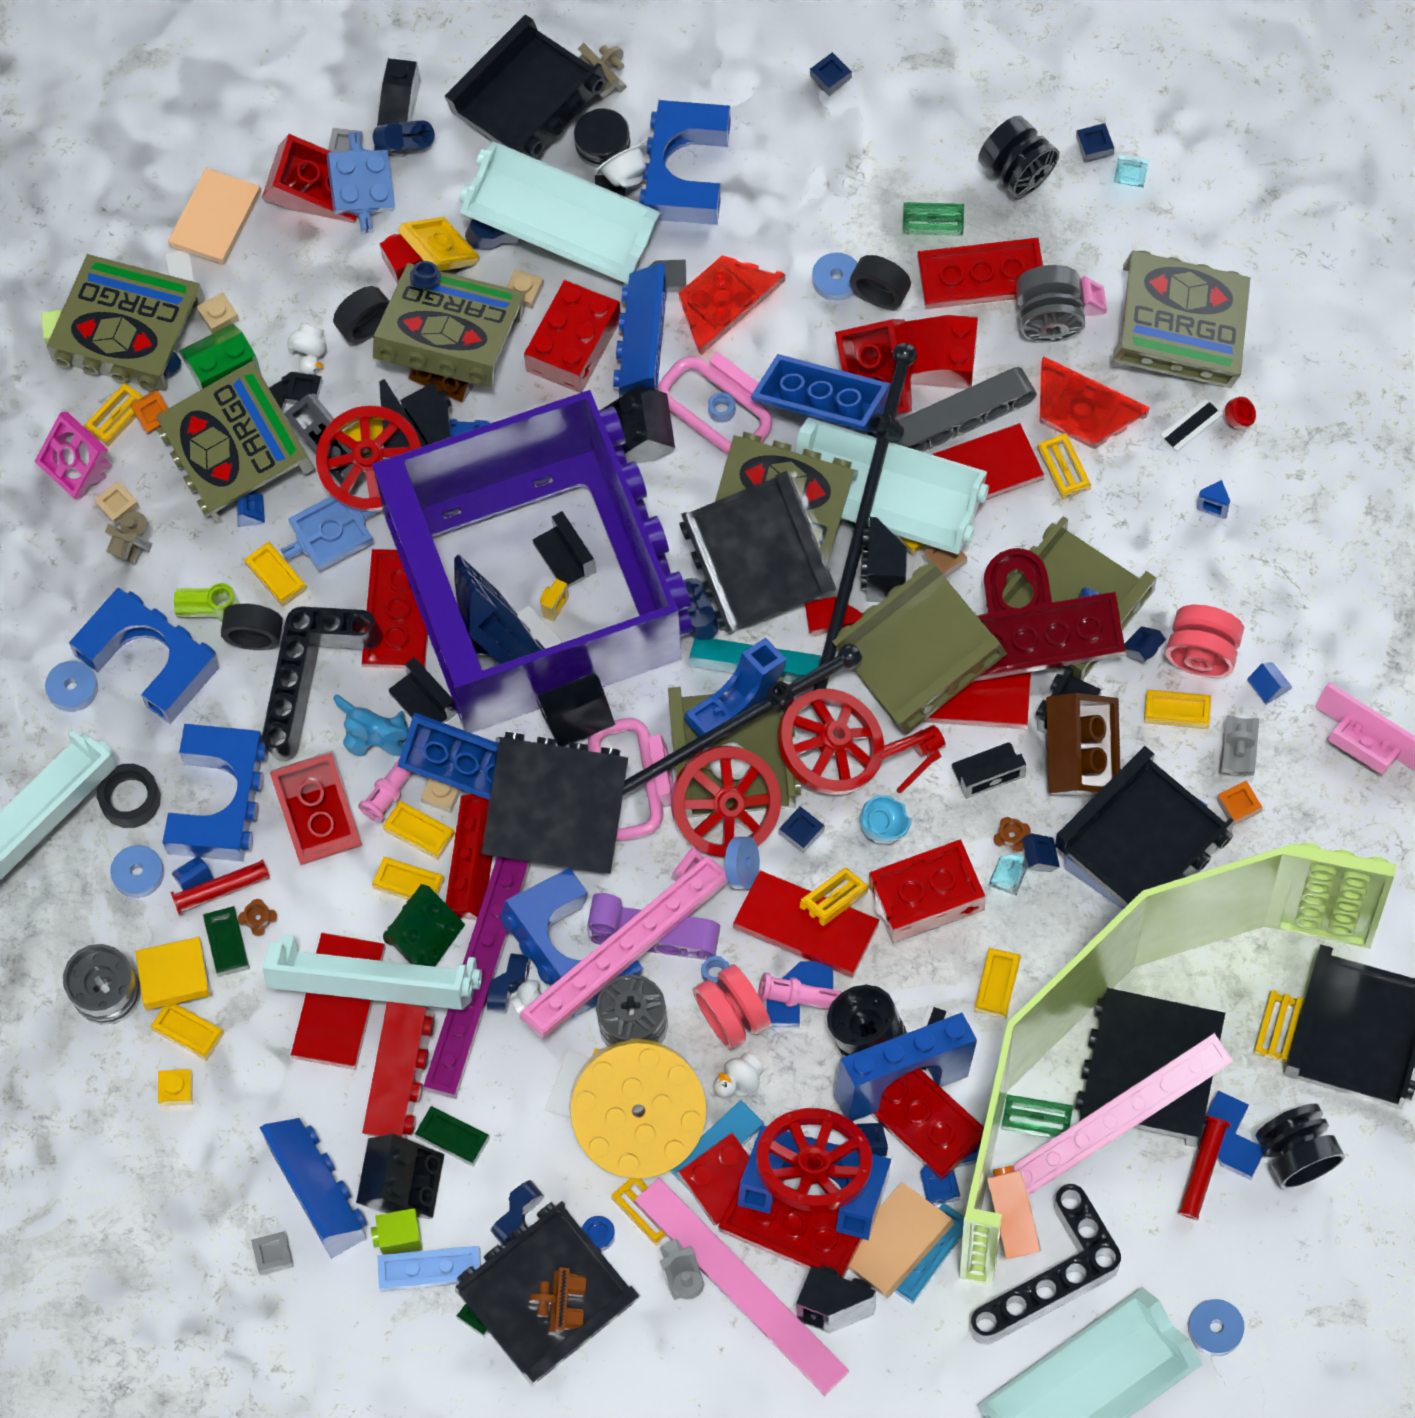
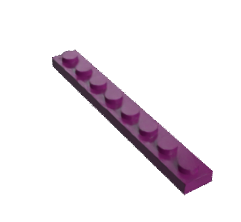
M501 857L496 859L462 964L467 965L468 957L476 958L477 969L482 970L481 987L479 990H474L472 1002L463 1010L448 1008L423 1085L424 1091L454 1099L457 1098L486 1007L490 981L495 978L509 934L502 925L500 915L505 900L522 892L531 862Z

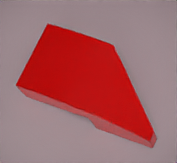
M836 596L805 604L809 633L814 637L828 633ZM848 604L842 628L856 623L862 618L863 613Z

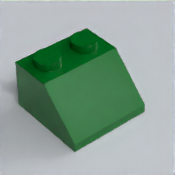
M234 324L179 350L181 358L200 390L251 361L255 363L261 373L254 351L243 332Z

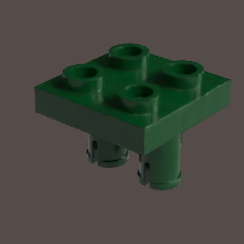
M420 884L412 897L406 901L407 904L403 905L401 912L393 923L387 927L388 930L384 932L383 940L386 944L394 946L410 964L435 967L463 929L465 923L430 886Z

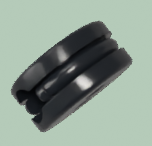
M605 108L591 110L585 113L575 125L574 140L577 154L583 162L590 166L598 168L611 157L630 148L629 125L626 119L614 110Z

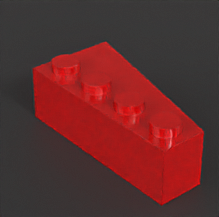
M387 1002L363 1125V1134L374 1137L395 1134L405 1139L408 1138V1135H413L416 1123V1116L413 1115L415 1103L419 1102L421 1097L422 1083L420 1081L428 1060V1046L436 1016L428 1008Z

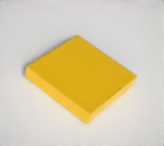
M445 217L405 222L401 224L398 230L424 261L434 263L439 271L474 266L480 258Z
M200 937L135 951L145 1010L210 996Z

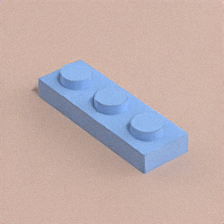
M479 1246L377 1255L379 1289L381 1292L458 1285L459 1282L456 1278L466 1269L473 1266L476 1270L481 1266Z

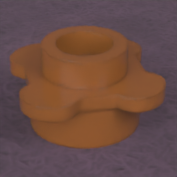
M1004 817L1000 821L999 833L994 835L993 841L998 847L1006 846L1011 848L1013 852L1019 853L1024 849L1022 838L1031 833V828L1028 824L1022 823L1017 819ZM1012 832L1015 836L1010 837L1009 834Z
M261 899L252 900L238 916L239 923L249 927L254 936H262L265 933V928L277 920L276 911L269 910ZM260 915L261 918L259 920H256L255 916Z

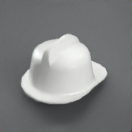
M648 139L635 147L626 149L611 157L597 168L596 173L603 174L615 187L623 186L627 188L638 185L642 181L643 173L646 170L640 146L647 142Z

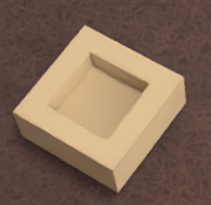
M515 269L506 288L525 292L524 307L533 309L544 286V280L541 277Z
M223 292L197 306L198 313L212 334L239 321L237 312Z
M118 481L94 499L97 508L115 526L121 522L122 517L127 512L135 511L139 508L137 500Z
M429 778L420 798L424 804L452 813L462 790Z

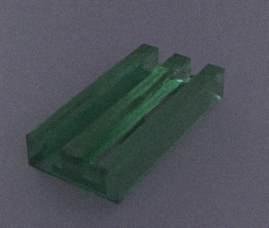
M903 203V234L963 236L964 204ZM909 221L927 222L928 224L909 223ZM939 222H958V225L939 224Z
M1007 1094L1001 1129L1055 1138L1070 1128L1073 1105ZM1012 1106L1064 1114L1065 1117L1012 1108ZM1010 1116L1063 1125V1129L1010 1121Z

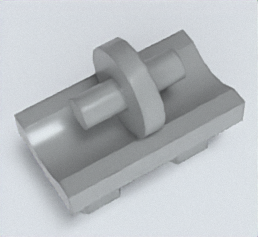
M1227 715L1221 772L1236 776H1254L1259 718L1243 719Z
M678 1239L662 1245L660 1251L664 1259L660 1260V1264L673 1299L696 1298L702 1292L705 1284L691 1246L683 1249Z

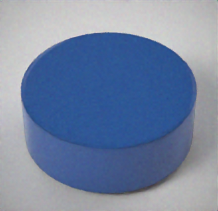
M593 1216L584 1222L582 1230L600 1252L612 1246L615 1240V1229L609 1219L603 1216Z

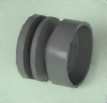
M1044 265L1024 272L1016 280L1017 302L1020 306L1021 333L1025 338L1042 343L1059 342L1078 335L1085 328L1080 275L1075 269L1063 265Z
M105 944L88 945L78 950L66 964L63 973L64 989L77 1011L89 1022L100 1025L116 1024L127 1018L137 1007L141 996L140 981L126 956L115 947ZM104 984L110 989L107 993L100 989Z
M629 974L616 977L604 986L598 995L596 1012L601 1038L606 1046L609 1047L619 1042L630 1041V1039H646L663 1043L667 1034L668 1018L663 993L656 983L644 976ZM634 1007V1014L628 1015L629 1008Z

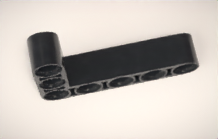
M301 606L292 609L288 613L262 732V740L276 760L288 761L298 751L319 647L372 649L380 643L382 631L369 611ZM309 623L305 628L299 629L303 624ZM339 625L335 630L329 631L333 626ZM369 627L367 631L359 633L363 628ZM303 652L300 656L293 658L297 653ZM297 680L294 685L287 687L290 682ZM291 709L287 715L281 716L284 711ZM285 738L283 743L275 745L278 740Z
M1076 1184L1062 1186L1058 1190L1055 1200V1213L1079 1254L976 1309L971 1317L970 1328L971 1335L976 1342L984 1345L992 1344L1102 1285L1117 1275L1121 1262L1120 1250L1085 1191ZM1065 1198H1074L1079 1202V1206L1075 1209H1068L1062 1205V1201ZM1088 1226L1093 1228L1097 1235L1092 1238H1085L1078 1230ZM1101 1255H1107L1111 1257L1114 1264L1110 1267H1102L1096 1262V1258ZM1078 1271L1084 1276V1280L1080 1283H1072L1067 1279L1066 1275L1069 1272ZM1048 1287L1053 1290L1055 1296L1051 1299H1042L1037 1295L1036 1291L1039 1288ZM1012 1303H1019L1024 1307L1025 1312L1018 1316L1012 1315L1007 1311V1306ZM989 1319L995 1324V1328L992 1331L984 1332L977 1327V1323L980 1320Z

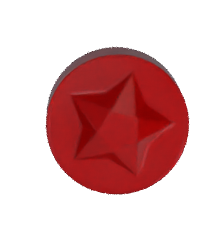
M1239 396L1227 402L1225 416L1232 427L1243 429L1254 423L1256 410L1248 398Z

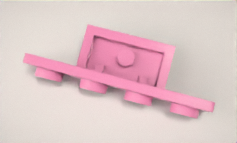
M1328 683L1325 686L1316 704V708L1339 722L1338 726L1332 731L1328 741L1382 775L1396 760L1415 770L1414 735L1332 683Z

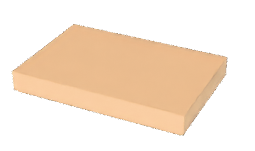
M205 168L168 239L169 246L224 265L262 192L261 187Z
M901 1182L879 1207L869 1240L862 1239L849 1266V1270L871 1284L875 1290L888 1299L954 1225L951 1217Z

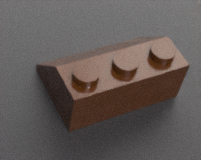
M1081 693L1046 697L1048 793L1069 796L1096 795L1121 770L1119 698Z

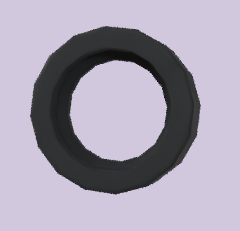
M877 255L861 257L849 280L852 289L858 296L884 309L900 307L912 284L909 275L896 263Z
M363 287L345 298L334 313L333 323L349 343H363L373 338L390 301L378 287Z
M249 603L230 605L223 613L221 637L229 644L243 649H273L280 643L283 618L278 612L261 605Z
M134 763L116 766L97 786V800L104 816L112 824L122 828H136L146 824L155 816L160 806L161 793L154 776L145 767ZM127 780L142 782L148 792L145 802L139 808L132 811H119L112 806L110 794L118 784Z

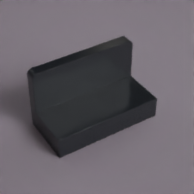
M563 511L552 516L553 528L534 538L533 545L554 577L567 583L569 588L596 573L593 556Z
M415 657L405 664L407 675L389 688L391 697L411 719L414 713L446 723L457 714L453 698Z
M1007 742L952 763V770L965 799L1024 778L1026 762L1022 754L1016 755L1012 744Z

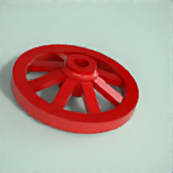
M360 406L337 416L322 433L316 450L317 472L328 493L342 505L359 511H379L383 509L372 464L422 446L412 425L397 412L380 406ZM370 419H378L390 423L374 440L371 439ZM357 421H360L361 441L359 442L342 432L344 428ZM398 430L405 435L410 447L382 448ZM334 439L352 450V453L328 459ZM365 452H373L370 458H363ZM354 463L344 482L338 487L332 479L329 470ZM362 472L366 474L369 498H360L349 494Z
M816 689L806 692L794 700L792 705L785 710L779 722L777 734L778 747L785 765L796 779L815 791L830 795H843L854 792L865 786L881 766L882 759L879 758V755L884 752V738L881 727L869 708L848 693L835 689ZM824 703L842 707L837 721L833 719ZM812 705L823 724L798 716L797 714L802 709ZM851 714L859 720L863 728L849 729L847 723ZM795 726L817 735L814 738L793 745L792 727ZM868 738L870 745L869 756L852 740ZM819 748L821 754L813 769L810 770L800 760L798 754ZM846 751L865 767L862 773L853 778L850 776ZM831 757H836L840 780L821 777Z
M735 746L709 748L691 758L679 772L671 795L673 819L682 836L697 849L720 857H725L728 844L734 838L735 818H738L753 832L748 837L753 838L757 846H759L774 829L781 809L779 783L770 766L758 755ZM730 758L739 759L751 765L736 787L733 785ZM715 760L720 761L723 785L720 787L700 771L703 766ZM759 773L764 781L767 793L744 796V793ZM694 778L712 794L711 798L685 799L687 787L691 779ZM729 798H733V806L726 808V801ZM767 804L766 812L760 825L745 811V807ZM685 809H712L713 812L693 830L687 819ZM724 818L722 844L712 843L702 838L714 825Z
M803 1108L785 1113L768 1125L758 1143L756 1166L763 1185L776 1199L795 1209L809 1212H824L841 1208L852 1202L862 1193L871 1174L872 1151L865 1134L847 1117L826 1109ZM801 1125H822L815 1145H808ZM832 1129L848 1138L847 1142L831 1152L826 1150ZM790 1130L799 1153L796 1154L775 1142V1140L781 1134ZM853 1151H857L859 1167L832 1165ZM769 1152L790 1163L793 1167L772 1169L769 1161ZM828 1177L849 1178L853 1180L839 1190ZM794 1178L802 1179L797 1191L781 1182V1180ZM812 1184H818L826 1195H808Z

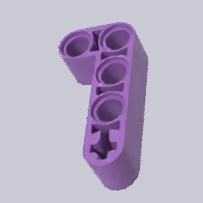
M593 894L587 924L590 941L601 945L638 914L641 909L623 907L621 898L613 894ZM688 916L647 952L707 960L708 957L716 956L721 926L713 920Z

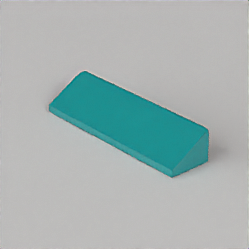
M695 638L689 656V663L691 667L734 673L738 667L741 653L753 645L713 638L706 640ZM777 649L787 659L780 676L783 677V681L794 682L819 667L821 655Z

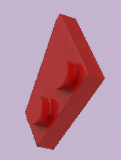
M733 1132L676 1172L714 1226L721 1222L740 1185L749 1160V1155Z

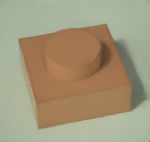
M933 546L923 551V557L928 564L933 561L944 577L967 563V557L962 550L959 555Z

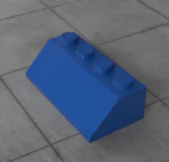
M658 263L630 273L628 285L623 284L621 301L626 303V312L620 313L619 331H624L623 341H617L616 360H621L620 370H614L613 388H618L619 398L638 385L655 390L658 389L667 294L665 263Z
M777 354L752 393L751 400L859 430L870 431L868 424L871 417L875 414L883 415L890 383Z
M414 713L397 766L489 800L498 743Z
M300 1118L268 1123L259 1127L268 1148L330 1258L332 1259L366 1240L367 1238L362 1228L368 1225L358 1208L353 1211L350 1208L347 1200L352 1197L344 1182L341 1180L336 1183L331 1172L336 1169L327 1152L320 1155L315 1145L320 1143V1140L312 1126L304 1127Z

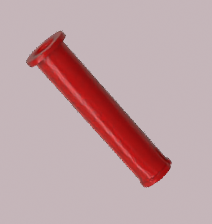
M262 859L257 863L176 894L173 891L170 893L177 912L181 916L185 910L263 880H268L270 876Z
M1205 1116L1207 1124L1183 1201L1178 1211L1179 1215L1193 1220H1199V1214L1226 1129L1231 1127L1229 1122L1212 1116Z

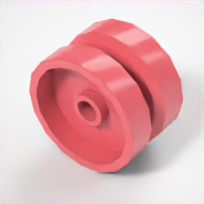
M1197 604L1183 606L1176 612L1172 629L1174 633L1170 635L1165 656L1170 663L1190 674L1211 678L1226 677L1234 671L1238 655L1236 649L1241 645L1245 627L1241 620L1220 608Z
M731 964L718 972L719 986L711 980H705L693 988L694 997L704 1017L720 1041L729 1050H733L746 1042L745 1028L753 1034H759L771 1026V1020L762 1000L748 978L735 964Z

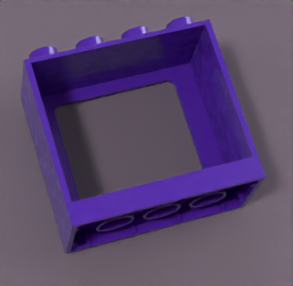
M591 390L372 464L386 523L450 695L455 701L457 713L464 731L474 733L540 709L538 703L542 709L537 697L538 695L589 674L597 675L602 687L682 660L680 637L693 632L692 623L687 609L691 608V601L685 582L679 571L670 572L665 553L669 552L668 542L659 518L657 516L649 518L643 501V498L647 497V491L637 463L635 461L627 463L621 445L626 441L617 412L614 407L599 411ZM577 487L587 488L592 495L639 616L482 671L432 537Z

